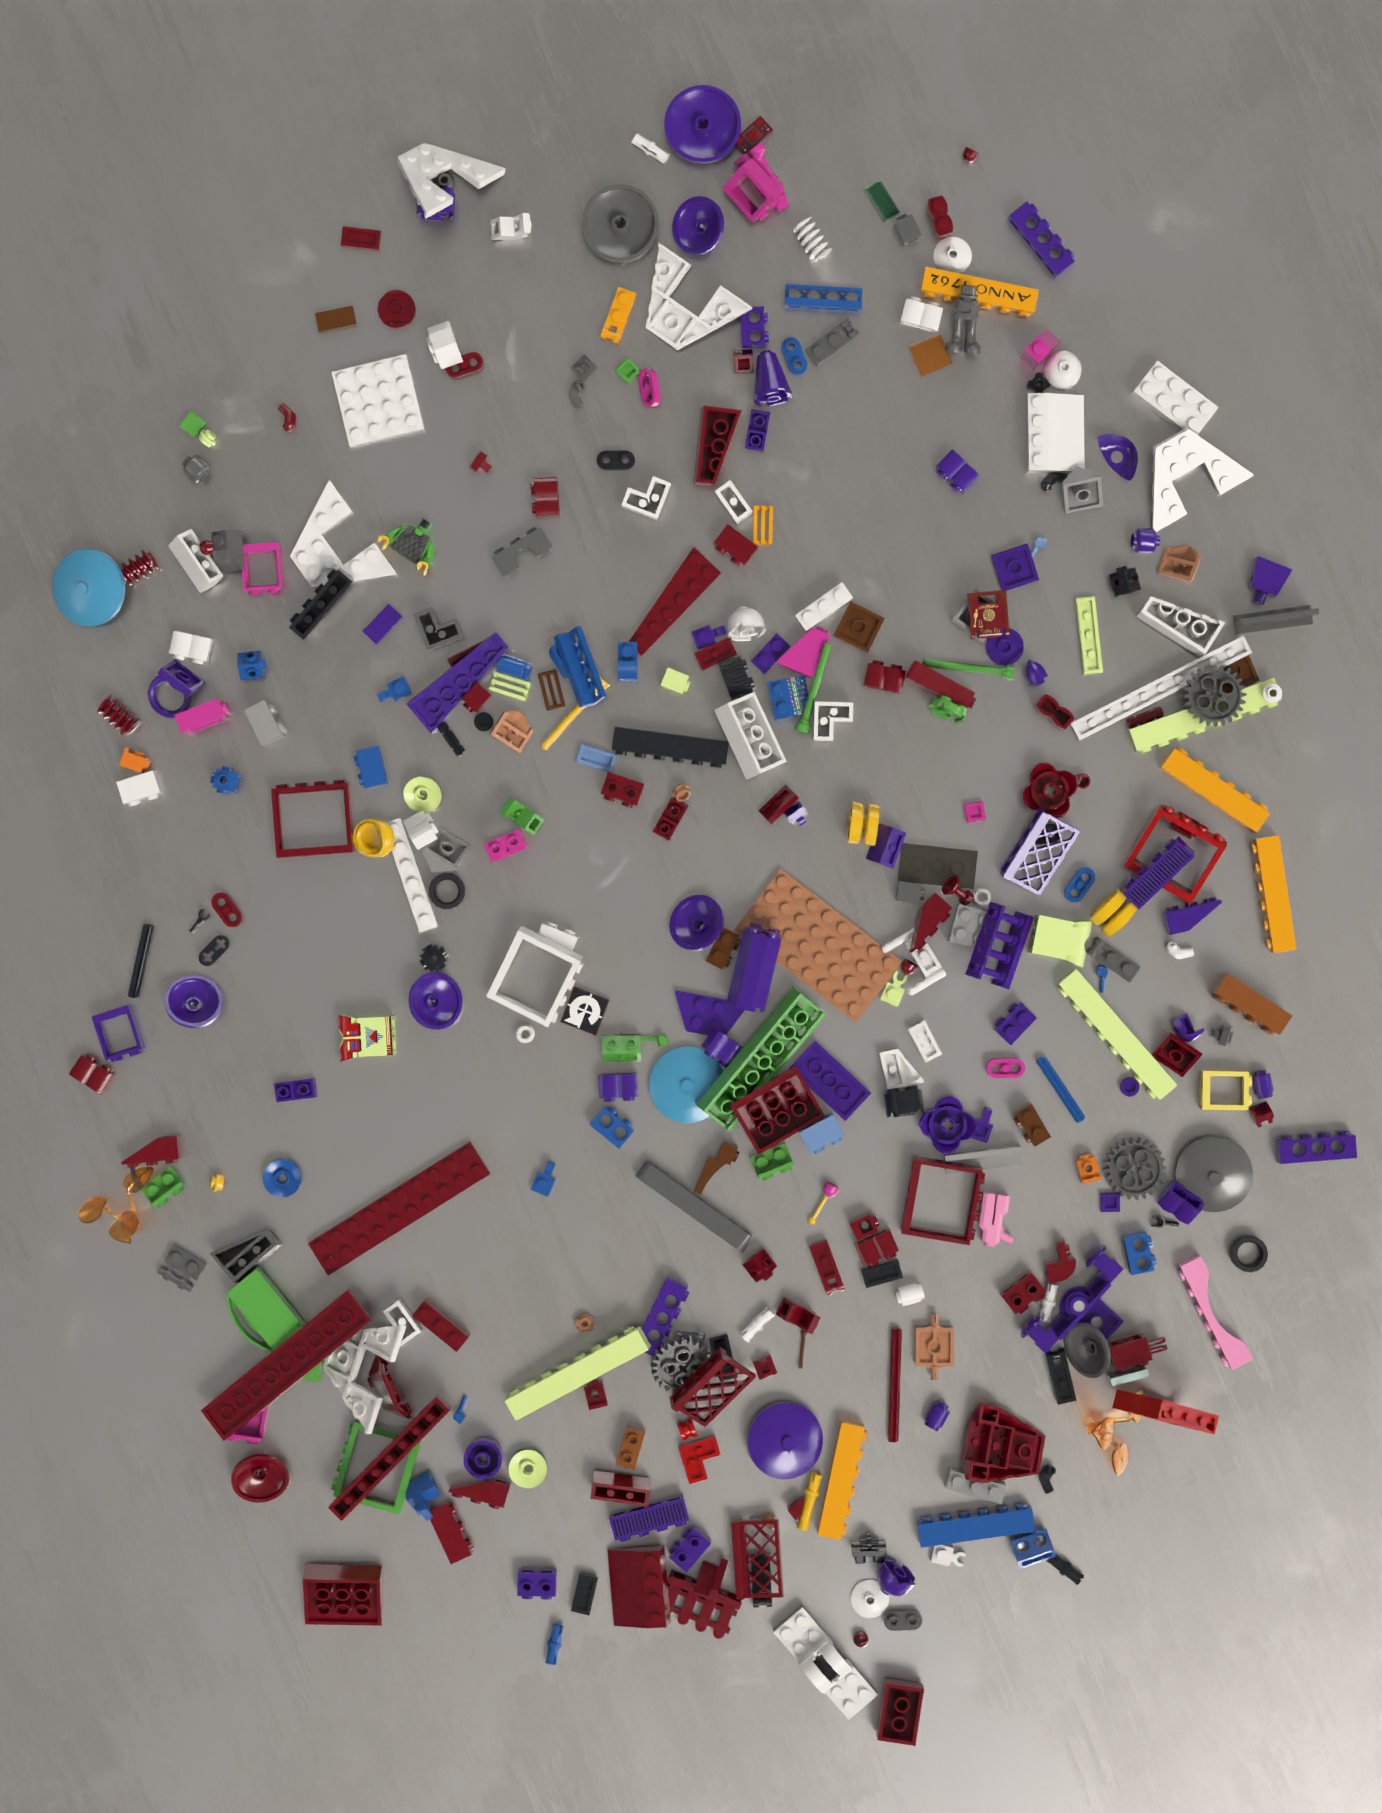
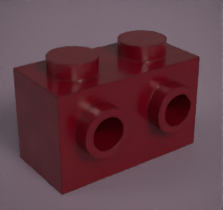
M608 772L601 794L604 795L603 799L611 802L617 799L622 801L621 805L633 808V805L638 806L645 784Z
M1029 1271L1000 1293V1295L1015 1314L1018 1312L1022 1314L1029 1308L1028 1304L1044 1297L1043 1293L1046 1290L1033 1273Z

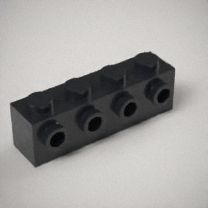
M339 567L337 571L333 568L327 575L329 579L325 585L321 583L314 591L316 596L312 600L308 598L302 605L304 610L300 614L296 612L289 620L292 623L289 628L303 640L354 581L342 568Z

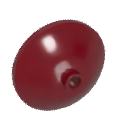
M255 1454L242 1459L234 1467L231 1474V1484L235 1493L242 1499L255 1503L268 1502L279 1497L286 1490L289 1483V1471L286 1465L277 1457L268 1454Z

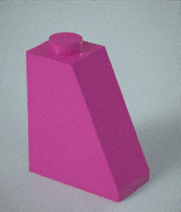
M1046 329L1024 350L1020 358L1035 370L1061 341Z
M819 626L816 629H810L778 659L777 664L812 679L818 666L823 646L830 637V634H827L828 630Z

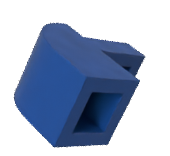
M618 642V682H638L637 642Z
M429 1472L415 1478L409 1484L406 1491L407 1502L415 1509L418 1516L422 1515L426 1521L433 1518L428 1502L441 1495L435 1479Z

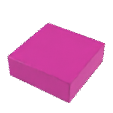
M983 801L964 804L967 823L986 820Z

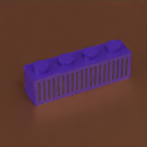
M1179 836L1175 840L1173 838L1165 844V849L1161 853L1158 851L1151 858L1152 862L1149 865H1143L1137 871L1138 875L1134 879H1128L1123 885V894L1138 909L1144 906L1195 857V851Z
M684 1495L648 1504L647 1507L641 1506L609 1515L614 1539L624 1542L630 1540V1536L638 1535V1537L650 1534L649 1531L657 1530V1532L667 1530L668 1526L675 1525V1527L686 1525V1521H689V1514Z

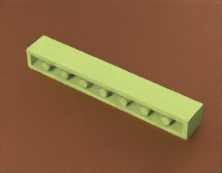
M1275 678L1242 689L1241 692L1247 695L1241 699L1246 701V703L1240 704L1243 711H1236L1239 717L1231 716L1232 721L1241 719V714L1246 712L1249 715L1260 712V707L1266 706L1268 709L1277 706V702H1267L1262 694L1265 686L1277 684ZM1270 690L1269 694L1274 697L1276 692L1275 690ZM1215 699L1213 700L1212 705L1210 707V712H1213ZM1208 702L1200 704L1202 708L1208 706ZM1222 702L1218 703V710L1226 712V705ZM1188 708L1127 730L1134 752L1140 751L1143 754L1151 751V746L1158 744V747L1170 744V739L1176 738L1179 741L1187 738V733L1194 731L1196 735L1206 731V721L1204 720L1199 724V717L1192 719L1195 713H1188L1187 711L1190 709Z
M1073 969L1057 983L1060 987L1058 991L1065 998L1068 996L1072 1000L1071 1006L1077 1012L1081 1011L1085 1015L1083 1019L1090 1027L1093 1025L1098 1030L1096 1035L1102 1041L1106 1039L1110 1044L1109 1050L1115 1056L1119 1054L1123 1059L1121 1061L1123 1066L1127 1070L1132 1069L1135 1073L1133 1077L1140 1085L1142 1083L1145 1084L1148 1088L1146 1092L1152 1099L1157 1098L1161 1100L1177 1086L1173 1079L1077 969Z
M632 1326L623 1331L624 1335L620 1337L615 1335L607 1340L608 1343L604 1346L598 1344L590 1349L591 1352L589 1354L581 1353L574 1358V1362L570 1364L565 1362L557 1367V1371L553 1373L548 1371L541 1375L542 1379L536 1382L534 1379L527 1382L522 1390L519 1391L516 1388L509 1392V1397L506 1398L505 1403L515 1421L649 1350L651 1345L641 1327L634 1328Z

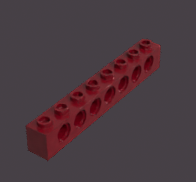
M437 1394L333 1500L328 1509L342 1521L437 1425L452 1407Z

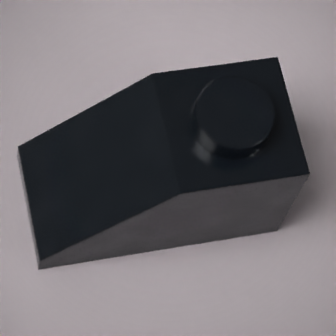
M727 1334L709 1338L712 1354L721 1347L726 1350V1354L734 1359ZM727 1362L722 1367V1371L733 1370V1366ZM734 1375L723 1376V1381L734 1379Z

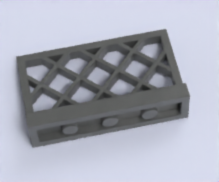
M1311 605L1234 615L1236 635L1311 625L1313 624L1312 617L1319 614V609H1311Z

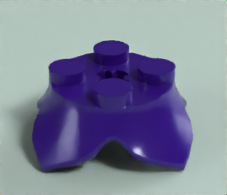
M952 1096L940 1099L933 1109L926 1111L919 1121L922 1133L931 1138L934 1147L945 1155L955 1152L959 1148L961 1141L970 1139L978 1129L975 1119L971 1114L965 1112L961 1102ZM947 1119L953 1124L952 1127H949V1130H945V1127L942 1126V1123Z

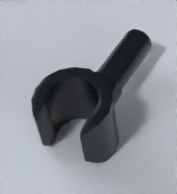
M204 909L199 911V918L189 930L192 934L203 921H208L210 918V913L206 918H201V913Z
M1160 1216L1152 1217L1157 1219V1224L1151 1225L1153 1228L1179 1226V1222L1167 1221Z

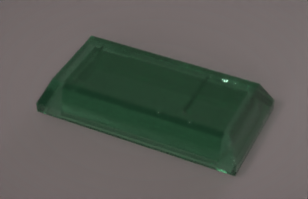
M880 179L864 189L883 222L900 212Z

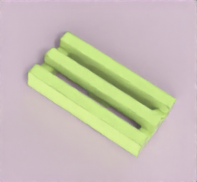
M494 671L489 690L526 701L531 683ZM497 677H500L509 681L525 685L526 688L523 689L514 685L498 681L496 679ZM494 685L504 686L524 694L523 696L495 688Z

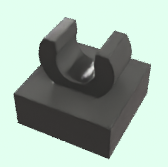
M584 354L571 369L585 382L598 367Z
M1224 1026L1223 1031L1214 1029L1212 1036L1220 1039L1219 1045L1229 1048L1235 1029Z

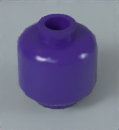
M1138 528L1131 535V547L1137 553H1153L1156 547L1160 546V536L1152 528Z

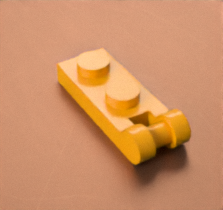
M618 287L600 338H609L614 343H619L636 298V293ZM611 326L617 328L616 333L609 331Z

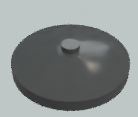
M617 184L599 190L590 198L583 211L582 231L588 246L598 256L611 262L623 263L640 258L652 247L658 234L659 219L653 202L643 191L630 185Z
M1208 1136L1195 1140L1182 1151L1176 1164L1175 1177L1176 1183L1182 1185L1189 1193L1196 1195L1204 1202L1203 1211L1221 1212L1235 1207L1247 1196L1252 1186L1253 1168L1248 1154L1239 1144L1225 1137Z

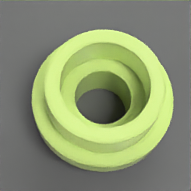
M208 429L200 431L198 438L204 445L210 447L217 443L213 432Z

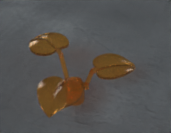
M137 1168L131 1171L124 1179L123 1186L127 1189L126 1193L132 1212L126 1211L119 1217L104 1207L107 1203L105 1198L94 1197L88 1200L79 1210V1220L83 1223H92L102 1215V1211H105L118 1220L111 1225L109 1235L119 1242L131 1244L133 1234L138 1232L142 1226L136 1216L138 1213L132 1201L131 1191L133 1193L140 1191L149 1181L154 1168Z
M1141 1388L1134 1392L1135 1394L1144 1395ZM1129 1413L1130 1416L1128 1418L1114 1420L1112 1417H1107L1101 1422L1091 1420L1088 1424L1087 1432L1090 1436L1096 1438L1100 1448L1108 1449L1111 1444L1115 1446V1450L1112 1453V1466L1117 1476H1120L1128 1463L1129 1448L1126 1443L1119 1445L1113 1441L1115 1423L1129 1422L1132 1419L1134 1423H1138L1143 1416Z

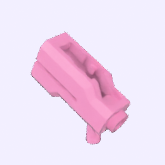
M982 1192L978 1225L982 1229L981 1241L984 1242L985 1246L995 1247V1243L999 1244L1000 1239L1011 1245L1014 1240L1013 1237L1003 1232L1004 1229L1002 1227L1003 1215L1008 1212L1009 1195L997 1193L995 1195L994 1193Z

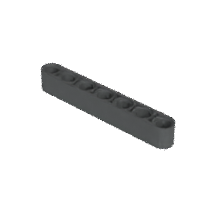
M646 1160L635 1175L639 1180L743 1253L754 1238L746 1230L651 1162Z

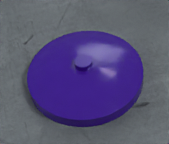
M708 85L689 87L674 97L667 108L664 120L666 138L672 149L685 160L699 164L718 161L732 151L739 139L741 132L739 109L734 100L719 88Z
M794 1402L773 1403L763 1408L753 1418L747 1432V1450L755 1466L766 1475L776 1479L796 1478L809 1471L817 1462L823 1446L822 1429L817 1418L802 1405Z

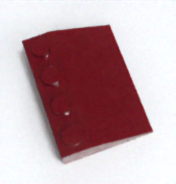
M797 1066L730 1104L758 1155L825 1117Z
M664 1546L607 1549L614 1626L667 1628L671 1623Z
M305 1564L303 1574L305 1624L382 1626V1566Z

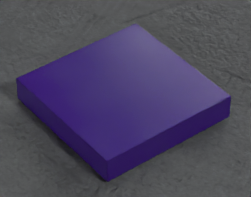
M1028 543L991 555L1002 590L1008 591L1039 580Z

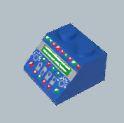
M805 676L767 682L775 721L803 715L809 695Z

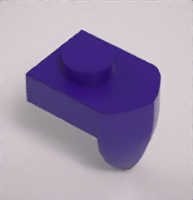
M1028 660L1026 666V681L1028 685L1034 684L1036 687L1045 683L1044 678L1048 677L1043 666L1034 660Z
M1187 1013L1173 1020L1174 1028L1184 1042L1193 1041L1204 1032V1028L1194 1030Z

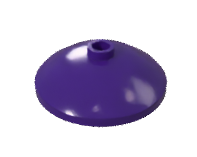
M703 196L689 198L680 205L673 219L672 231L677 245L683 251L693 255H701L711 251L722 237L724 216L719 205L712 199Z
M693 895L687 897L676 906L670 918L669 928L673 940L680 947L690 951L707 948L716 941L722 931L724 924L723 911L720 905L709 896Z
M439 972L424 974L413 983L408 996L410 1012L413 1018L427 1029L440 1030L451 1026L458 1019L462 1010L461 991L457 983L446 974ZM429 999L432 1001L431 1005L428 1004Z
M188 975L175 980L168 987L164 1004L167 1014L175 1023L188 1028H200L209 1025L219 1016L222 1010L223 998L220 989L212 980L199 975Z

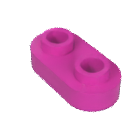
M644 368L638 374L641 399L645 406L654 407L660 402L657 374L651 368Z
M1016 1058L992 1059L987 1063L986 1071L993 1078H1018L1023 1075L1025 1065ZM1014 1064L1018 1066V1070L1015 1072L1011 1070ZM993 1065L999 1066L997 1072L992 1070Z

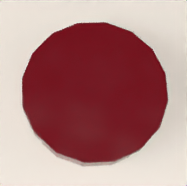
M388 291L378 303L379 318L390 328H405L415 318V302L404 291Z

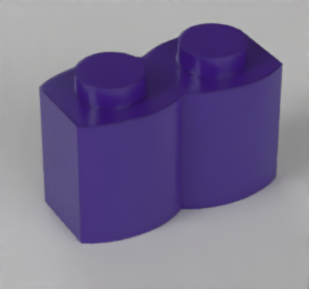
M953 449L936 466L938 470L936 473L943 480L948 479L952 483L950 487L956 493L961 492L964 494L980 477Z
M715 1027L701 1045L705 1049L704 1053L712 1059L717 1057L719 1059L718 1063L725 1068L729 1066L743 1048V1046Z
M637 1073L598 1075L599 1098H604V1102H613L615 1098H623V1101H633L634 1097H638Z
M1172 1182L1157 1202L1163 1210L1174 1214L1180 1222L1188 1225L1201 1212L1204 1206V1202L1199 1197L1189 1193L1182 1185L1176 1182Z

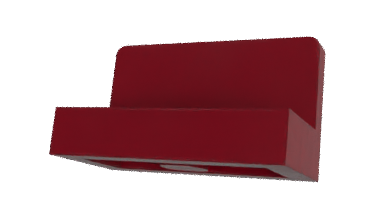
M721 1558L718 1566L703 1561L693 1593L714 1601L720 1590L728 1560Z

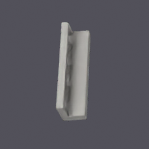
M1020 1145L958 1152L948 1155L943 1154L944 1161L979 1166L982 1169L1022 1165V1147ZM945 1168L946 1174L964 1172Z

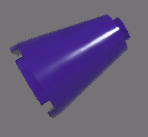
M764 350L757 356L754 389L755 404L762 406L761 403H767V406H774L787 402L788 397L792 398V391L776 353H773L771 350Z

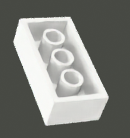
M1159 361L1153 365L1131 394L1179 432L1188 428L1198 435L1218 409V406Z
M755 692L714 710L746 780L787 762Z

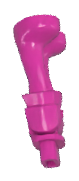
M761 143L750 150L748 154L783 192L778 198L780 202L774 207L777 212H780L789 206L790 203L786 198L787 194L784 191L782 181H779V177L775 175L765 160L764 153L766 147ZM748 154L742 155L733 162L737 169L750 160ZM757 187V191L761 193V197L766 200L767 198L765 197V195Z

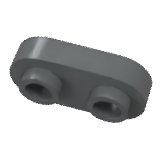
M913 1609L890 1610L884 1615V1624L891 1631L916 1630L922 1624V1617L917 1610ZM892 1618L897 1619V1623L891 1624L890 1620ZM910 1618H915L916 1622L911 1624L909 1620Z

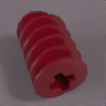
M141 550L142 557L135 554L136 561L129 558V565L122 562L123 569L121 571L126 587V582L132 586L133 579L140 581L139 574L142 577H146V571L153 573L152 566L159 569V565L150 551L146 553L144 550Z
M111 694L100 704L97 713L99 715L104 713L103 719H109L110 725L115 724V730L121 729V735L129 734L141 720L133 721L135 714L128 716L129 709L122 711L124 704L122 703L117 706L118 699L116 698L111 701Z

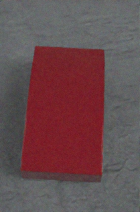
M672 796L652 832L669 841L689 805L677 801Z

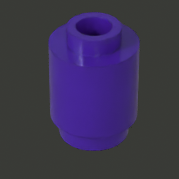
M1266 1070L1254 1072L1255 1076H1252V1083L1255 1095H1257L1258 1099L1272 1097L1274 1089L1271 1074L1266 1073Z
M940 1401L937 1404L933 1403L925 1418V1425L935 1431L942 1428L950 1414V1411L947 1410L949 1406Z

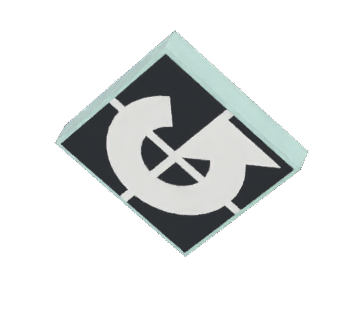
M1138 1365L1130 1367L1127 1371L1119 1372L1118 1370L1106 1374L1107 1380L1112 1386L1150 1376L1145 1366L1138 1367Z

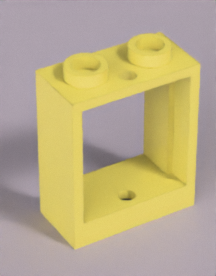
M1200 1070L1199 1108L1202 1110H1249V1106L1252 1105V1095L1249 1094V1087L1252 1086V1075H1249L1248 1071ZM1210 1076H1242V1105L1210 1104Z

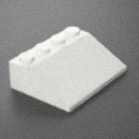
M1028 393L1026 395L1027 473H1071L1076 467L1085 469L1084 395Z

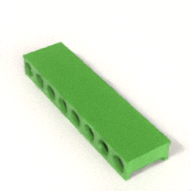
M793 987L696 1106L730 1132L738 1122L730 1104L751 1093L754 1088L757 1087L758 1089L770 1082L826 1014ZM818 1013L817 1018L812 1021L813 1016ZM806 1028V1031L800 1035L801 1031ZM794 1042L793 1047L790 1050H787L790 1044ZM782 1057L780 1063L775 1065L777 1060ZM768 1072H770L769 1076L765 1080H763L764 1076ZM733 1116L732 1121L729 1124H727L729 1118Z

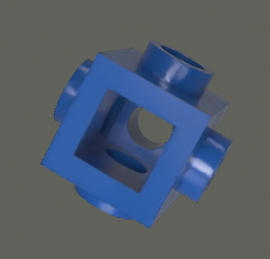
M261 651L237 653V667L241 680L264 677V669H267L266 659L262 658Z
M222 766V770L216 768V772L212 773L210 783H213L212 787L217 788L216 792L226 795H228V791L237 793L242 774L234 773L233 768ZM226 777L227 782L223 783V779Z

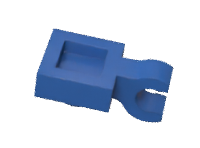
M404 676L387 683L388 690L377 694L380 703L391 697L396 702L412 694Z
M548 1161L544 1173L537 1172L531 1187L532 1191L547 1197L549 1196L556 1179L551 1177L555 1163Z

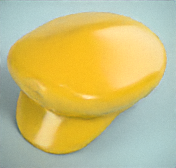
M364 819L356 825L353 832V841L361 854L368 857H382L389 854L393 849L395 836L391 826L386 822L377 819Z

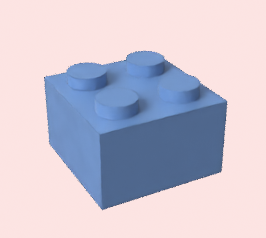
M833 1113L826 1115L799 1131L809 1152L814 1151L815 1154L825 1149L824 1146L830 1142L834 1145L842 1141L841 1137L844 1136Z

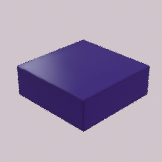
M1120 1192L1100 1193V1212H1120Z

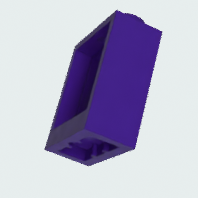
M131 1004L92 1016L105 1061L111 1059V1062L122 1060V1055L128 1053L130 1057L141 1054L140 1050L144 1049L145 1046ZM127 1014L137 1046L111 1053L102 1022Z

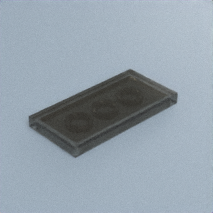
M903 843L900 850L897 881L943 886L948 878L957 875L960 880V888L974 889L978 851Z

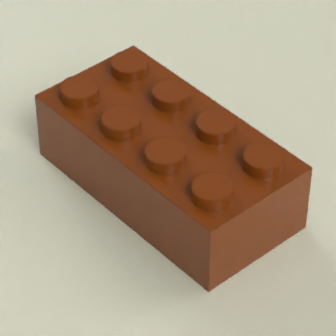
M1221 973L1210 990V993L1213 994V999L1221 1004H1229L1228 1008L1231 1011L1240 1015L1243 1013L1246 1015L1245 1020L1253 1025L1260 1024L1262 1026L1260 1029L1272 1036L1274 1034L1280 1035L1293 1016L1228 973Z

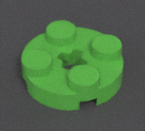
M943 695L940 699L932 698L928 705V708H931V712L946 721H949L951 718L955 719L954 723L960 724L963 723L966 717V707L952 703L950 698Z

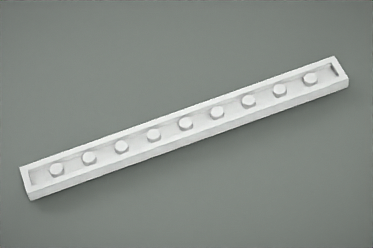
M1242 636L1071 723V726L1080 741L1188 686L1187 680L1193 681L1191 675L1194 673L1198 676L1197 670L1199 668L1205 672L1204 666L1206 665L1210 670L1213 664L1216 665L1217 669L1221 665L1226 667L1251 654L1252 651L1246 639Z

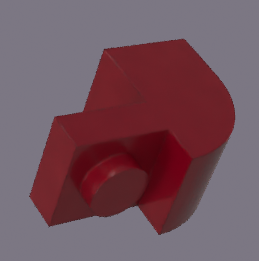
M1064 1240L1055 1241L1059 1260L1044 1263L1046 1278L1049 1284L1068 1279L1076 1268V1259L1074 1257L1068 1258L1070 1248L1069 1244H1065Z
M785 1297L776 1312L777 1316L786 1322L798 1326L809 1334H813L821 1318L814 1311Z

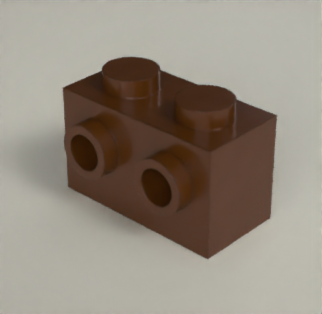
M723 927L705 961L722 970L724 966L728 968L732 957H730L732 950H737L741 940L738 939L740 935Z
M1031 1103L1013 1112L1016 1116L1013 1120L1018 1128H1023L1025 1132L1023 1137L1028 1145L1032 1144L1035 1147L1051 1138Z

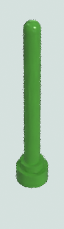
M828 642L823 646L804 712L799 722H796L795 730L805 733L810 732V715L831 649V644Z
M924 659L922 662L927 667L997 674L1006 677V680L1014 679L1015 665L1010 664L1003 667L933 659Z

